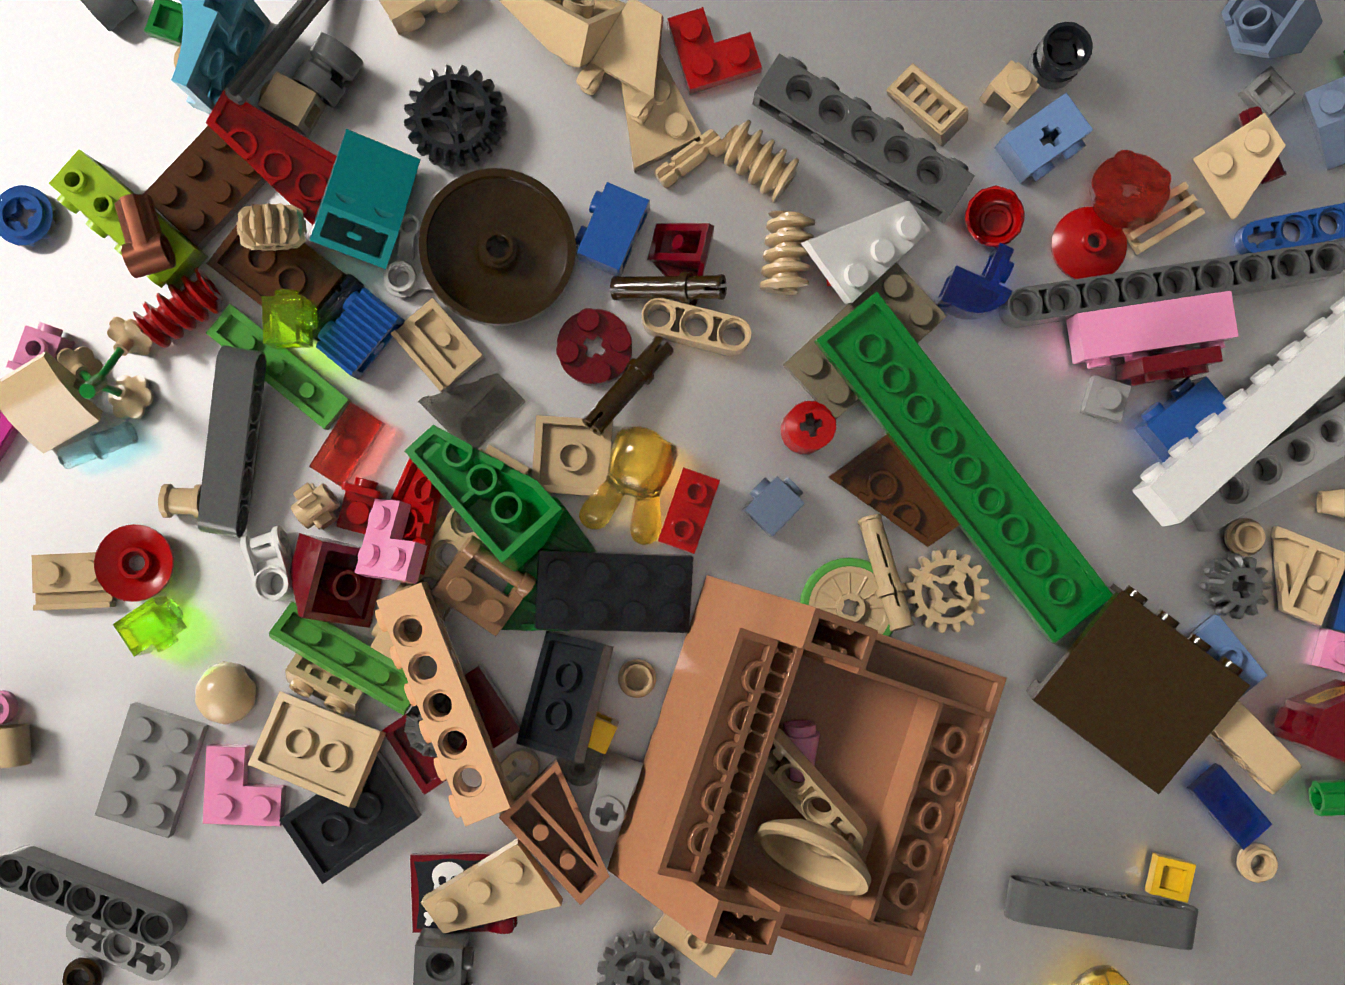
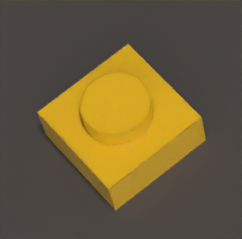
M1153 852L1145 891L1152 895L1188 903L1196 864L1188 860Z

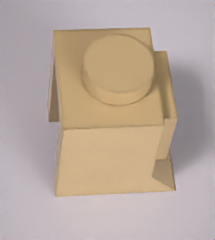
M1011 60L988 85L979 100L985 104L996 92L1011 106L1002 117V120L1007 124L1034 95L1040 85L1037 83L1038 79L1022 64Z

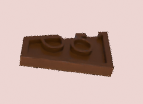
M887 434L828 476V478L848 490L927 547L959 526V523Z

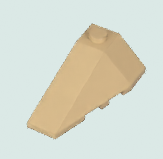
M499 0L548 51L563 58V62L567 65L579 68L591 62L626 5L620 0Z

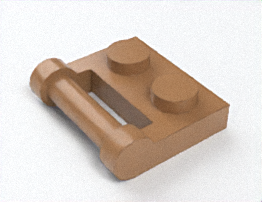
M471 535L431 589V594L494 636H497L522 599L531 591L537 579L528 572L524 574L518 570L514 572L506 567L492 552L481 546L482 541ZM474 559L514 587L506 595L466 568V564L469 560Z

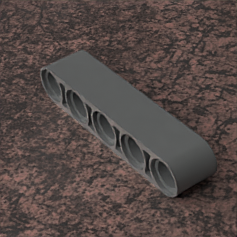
M224 345L218 352L198 512V529L201 532L238 538L242 537L245 532L249 515L266 374V355L262 351Z
M31 845L21 846L0 857V887L2 889L147 945H163L186 925L187 912L178 901ZM15 860L21 864L22 874L17 871ZM51 874L58 879L59 888L52 884ZM86 888L94 892L95 902L88 898ZM122 902L129 904L132 916L123 911ZM158 916L166 919L169 926L168 930L159 925Z
M1010 875L1004 916L1025 924L1192 950L1198 908L1174 900L1028 876Z

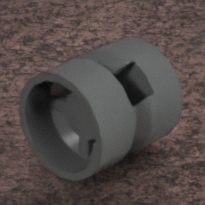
M321 32L309 51L312 59L303 60L292 79L316 92L326 105L335 108L346 91L344 82L352 81L364 62L346 45L334 37Z

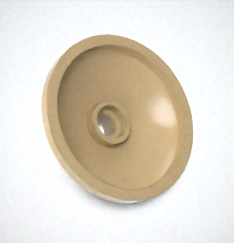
M777 819L762 823L757 827L754 834V842L758 849L773 863L793 876L838 894L857 896L868 891L871 876L866 864L852 845L837 834V830L832 825L820 820L812 822L804 819Z

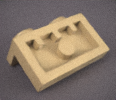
M296 653L285 670L286 679L292 691L306 698H309L311 695L325 701L324 705L329 710L340 715H344L345 712L356 715L359 710V702L365 694L364 692Z

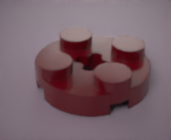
M585 308L571 316L560 329L557 337L556 354L564 371L575 381L587 386L603 385L617 380L627 370L626 365L632 359V338L624 322L615 314L602 309ZM596 338L602 339L601 347L605 349L602 355L595 353L592 358L587 356L588 348L585 343L588 340L594 341Z

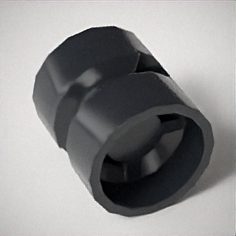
M1065 21L1049 29L1029 57L1028 70L1038 79L1037 83L1045 89L1055 90L1071 82L1092 55L1093 42L1090 34L1083 26L1075 22Z

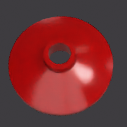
M1096 207L1078 208L1065 215L1056 225L1051 237V252L1058 268L1072 279L1115 273L1123 263L1127 252V237L1118 224V219L1108 211ZM1092 235L1098 239L1099 246L1097 248L1089 245V236Z
M125 525L111 531L99 544L94 558L95 575L102 588L117 599L129 602L147 600L160 593L170 581L174 570L173 551L167 539L157 530L144 525ZM138 556H141L145 561V565L141 570H137L134 567V560Z

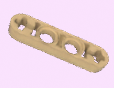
M778 728L773 741L775 747L774 749L771 747L763 772L806 820L812 822L816 820L824 821L832 825L840 836H842L841 832L844 834L853 833L855 835L854 839L850 835L843 838L859 853L863 848L868 833L865 823L790 738ZM785 756V758L781 761L780 764L776 763L777 759L780 761L782 757ZM785 769H798L804 775L805 781L801 783L791 781L785 775ZM814 798L826 800L831 806V811L820 812L816 810L811 800Z

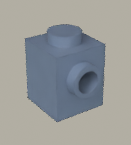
M777 476L771 482L765 477L749 493L754 499L743 511L769 537H773L805 504L799 498L803 491L788 477L782 481Z

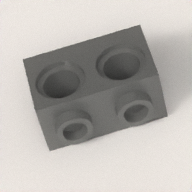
M423 927L415 944L413 985H472V983H466L467 971H472L475 952L473 946H468L469 931L457 930L443 934L440 929ZM438 954H448L453 960H444Z

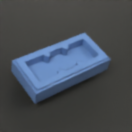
M1212 615L1193 631L1194 634L1212 646L1207 652L1210 656L1219 661L1224 655L1244 670L1239 677L1251 686L1243 695L1268 676L1219 615Z

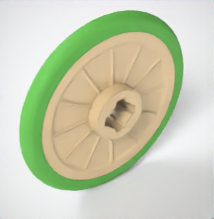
M859 558L836 559L818 568L806 582L801 594L800 603L878 630V633L891 637L893 634L889 630L890 626L882 600L877 599L875 593L878 590V586L869 561ZM845 600L857 603L854 615L851 616L842 612Z

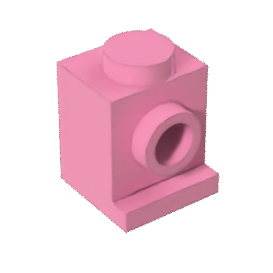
M39 322L37 328L25 325L13 360H8L6 368L15 370L45 351L57 360L60 350L64 348L73 350L75 342L61 337L63 329Z

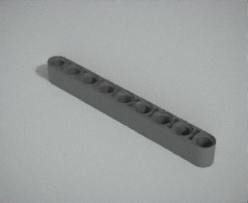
M1322 242L1027 286L1016 289L1001 301L999 315L1006 325L1019 328L1065 321L1077 313L1225 291H1231L1232 295L1313 284L1340 274L1345 269V248L1336 242ZM1318 256L1324 260L1325 270L1319 266ZM1280 261L1286 264L1288 275L1281 271ZM1242 266L1249 270L1251 274L1250 282L1243 277ZM1204 272L1212 276L1214 280L1213 287L1205 283ZM1167 277L1175 282L1177 286L1176 293H1172L1167 289L1165 284ZM1128 283H1133L1138 287V299L1131 297L1128 293ZM1091 288L1101 293V305L1095 304L1090 299L1089 291ZM1052 294H1058L1064 299L1065 308L1063 311L1056 309L1052 305ZM1014 299L1022 300L1028 308L1026 316H1020L1014 311Z

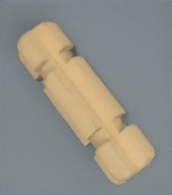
M713 129L706 131L700 136L699 142L694 140L671 157L669 164L665 162L655 170L657 180L663 187L669 188L678 181L679 175L685 176L705 161L707 154L711 156L714 154L717 146L722 141L720 136Z

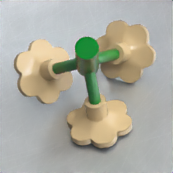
M113 317L110 320L107 335L116 343L113 346V354L104 366L101 361L94 358L93 351L88 347L80 346L75 350L70 348L60 350L57 360L76 376L73 387L79 390L83 398L91 399L102 390L108 393V401L113 405V414L117 418L126 419L130 417L140 419L144 416L146 407L154 399L153 392L148 389L149 382L146 377L141 375L134 377L123 375L117 379L116 386L107 384V376L121 356L134 352L140 355H148L152 349L151 346L154 342L144 333L136 320H124L120 317Z

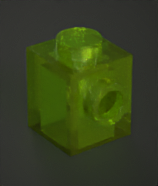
M293 289L275 290V296H262L263 344L274 349L313 347V329H317L318 314L316 307L312 306V301L299 295V291Z
M167 596L149 599L113 624L134 657L151 653L155 649L158 653L168 649L179 641L176 635L187 628L182 620L184 618L183 611L174 600L168 599Z

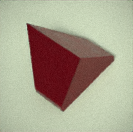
M656 223L647 260L653 262L664 276H679L682 272H691L693 276H703L713 240L714 225L710 223ZM693 299L688 304L696 306L698 299Z

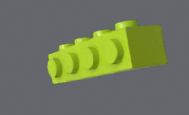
M78 149L48 184L60 193L57 200L74 214L81 211L89 218L85 224L92 231L104 239L109 235L118 244L114 249L122 255L121 246L126 243L114 203L120 197L134 192L96 159ZM157 213L161 231L168 238L173 248L176 266L147 275L146 277L160 288H163L165 284H173L178 289H181L183 286L181 277L185 275L190 278L195 273L194 268H199L209 256Z

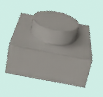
M1098 375L1091 376L1080 413L1115 424L1120 423L1132 386Z

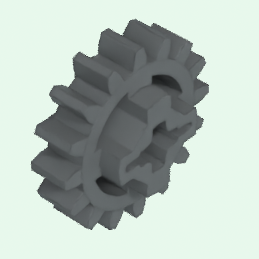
M630 931L629 941L624 942L617 936L614 941L615 950L605 947L603 957L606 961L598 962L597 972L603 975L597 978V985H635L634 976L642 962L644 975H642L641 981H638V985H680V979L675 977L680 973V963H670L675 958V950L671 948L664 951V940L662 938L657 939L655 943L651 942L649 931L644 933L642 939H637L635 932ZM636 952L627 959L622 958L626 954ZM650 956H654L661 963L662 967L655 966Z

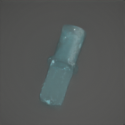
M128 420L99 433L91 431L88 433V437L60 448L57 451L58 461L65 469H72L97 458L105 460L109 453L130 444L138 443L137 432Z

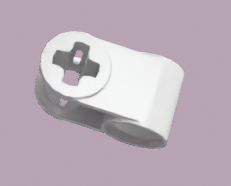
M278 525L272 527L269 533L251 538L249 535L240 539L242 555L248 565L257 595L267 601H287L293 598L295 595L290 575L293 558L290 542L284 529ZM276 574L281 575L284 581L283 589L278 594H275L271 589V580Z

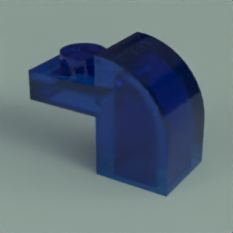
M1002 243L998 244L990 252L981 275L956 265L948 273L935 304L943 312L961 319H978L993 312L1005 303L1013 290L999 283L1005 284L1013 270L1014 263L1009 260L1014 249Z

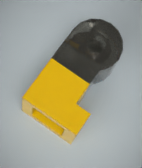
M597 711L584 763L568 759L564 762L563 773L569 783L575 786H585L593 781L617 730L618 720Z

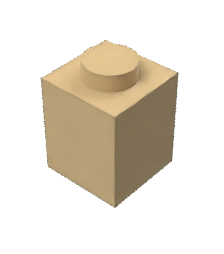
M277 71L272 79L266 81L262 86L259 95L260 100L257 104L266 114L309 138L327 106L316 92Z

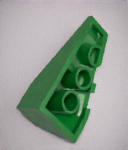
M432 425L404 450L497 559L514 572L545 545L564 511L537 480L485 454L435 425Z

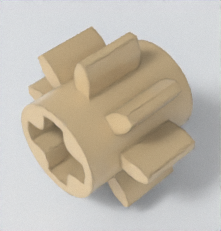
M307 482L293 492L298 501L291 505V510L305 528L309 529L315 525L318 529L322 528L324 530L338 520L333 511L340 507V503L334 493L324 483L316 488L313 483L309 484Z

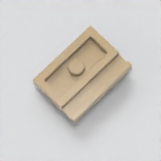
M431 298L404 321L400 328L390 333L442 393L454 381L456 382L484 358L481 352L434 298Z
M96 552L31 555L32 593H35L36 605H33V611L116 607L114 597L102 588L96 578L94 570Z

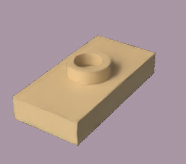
M665 913L653 927V932L714 978L717 977L736 950L735 948L704 943Z

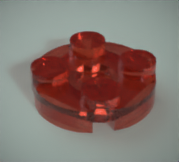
M1121 150L1114 157L1104 161L1094 173L1089 188V194L1094 203L1093 209L1101 220L1117 228H1131L1132 225L1152 223L1160 216L1168 202L1171 174L1151 157L1134 153L1131 150ZM1122 185H1134L1140 194L1132 193L1129 197H1126L1122 194L1124 190Z

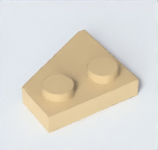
M1263 113L1193 158L1231 220L1238 217L1286 145L1267 115Z

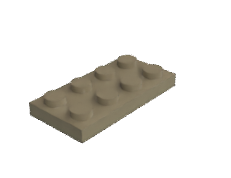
M897 262L853 303H849L783 365L816 402L824 404L831 411L835 419L840 417L855 403L858 397L815 344L814 341L875 292L879 293L917 343L947 317Z

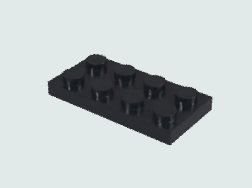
M540 549L537 562L535 629L689 633L694 557L677 554Z

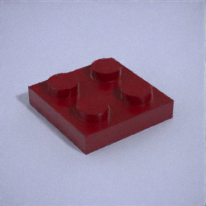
M1221 346L1141 357L1115 366L1117 381L1131 380V386L1155 383L1158 380L1169 379L1171 381L1208 373V365L1223 361Z

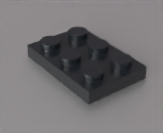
M546 631L516 744L574 762L584 763L614 646Z
M378 752L355 808L347 807L316 794L279 821L323 885L419 819L422 814L381 753Z

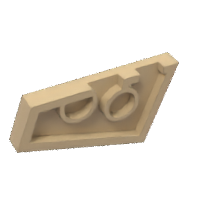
M661 54L659 57L655 102L645 123L639 124L633 121L630 117L631 115L627 112L628 104L639 91L621 82L634 173L685 148L694 140L699 141L701 133Z
M517 838L426 894L421 904L444 934L562 906L563 898L531 852Z

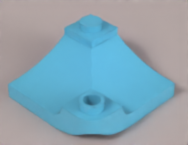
M179 0L182 3L183 36L179 58L171 81L188 95L186 102L193 108L210 114L225 86L263 42L271 21L254 0Z

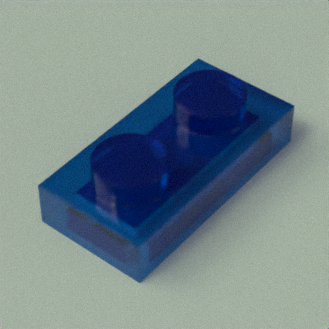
M1217 763L1210 766L1187 787L1188 791L1236 846L1243 850L1272 825L1269 819L1227 771Z

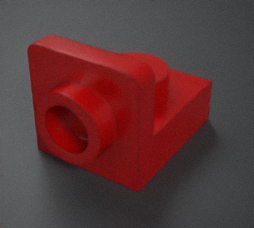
M359 477L355 478L354 484L343 482L341 489L346 491L336 527L365 534L368 526V517L375 499L386 500L388 492L377 490L378 482Z

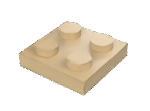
M536 415L532 478L537 480L551 494L608 497L613 421L603 431L604 433L598 436L593 433L595 429L593 426L589 430L582 422L583 418Z

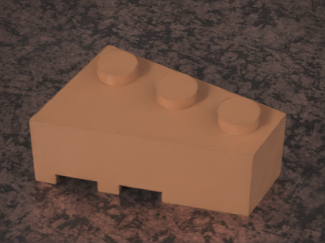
M555 759L514 799L510 809L499 813V819L581 905L610 876L557 759Z

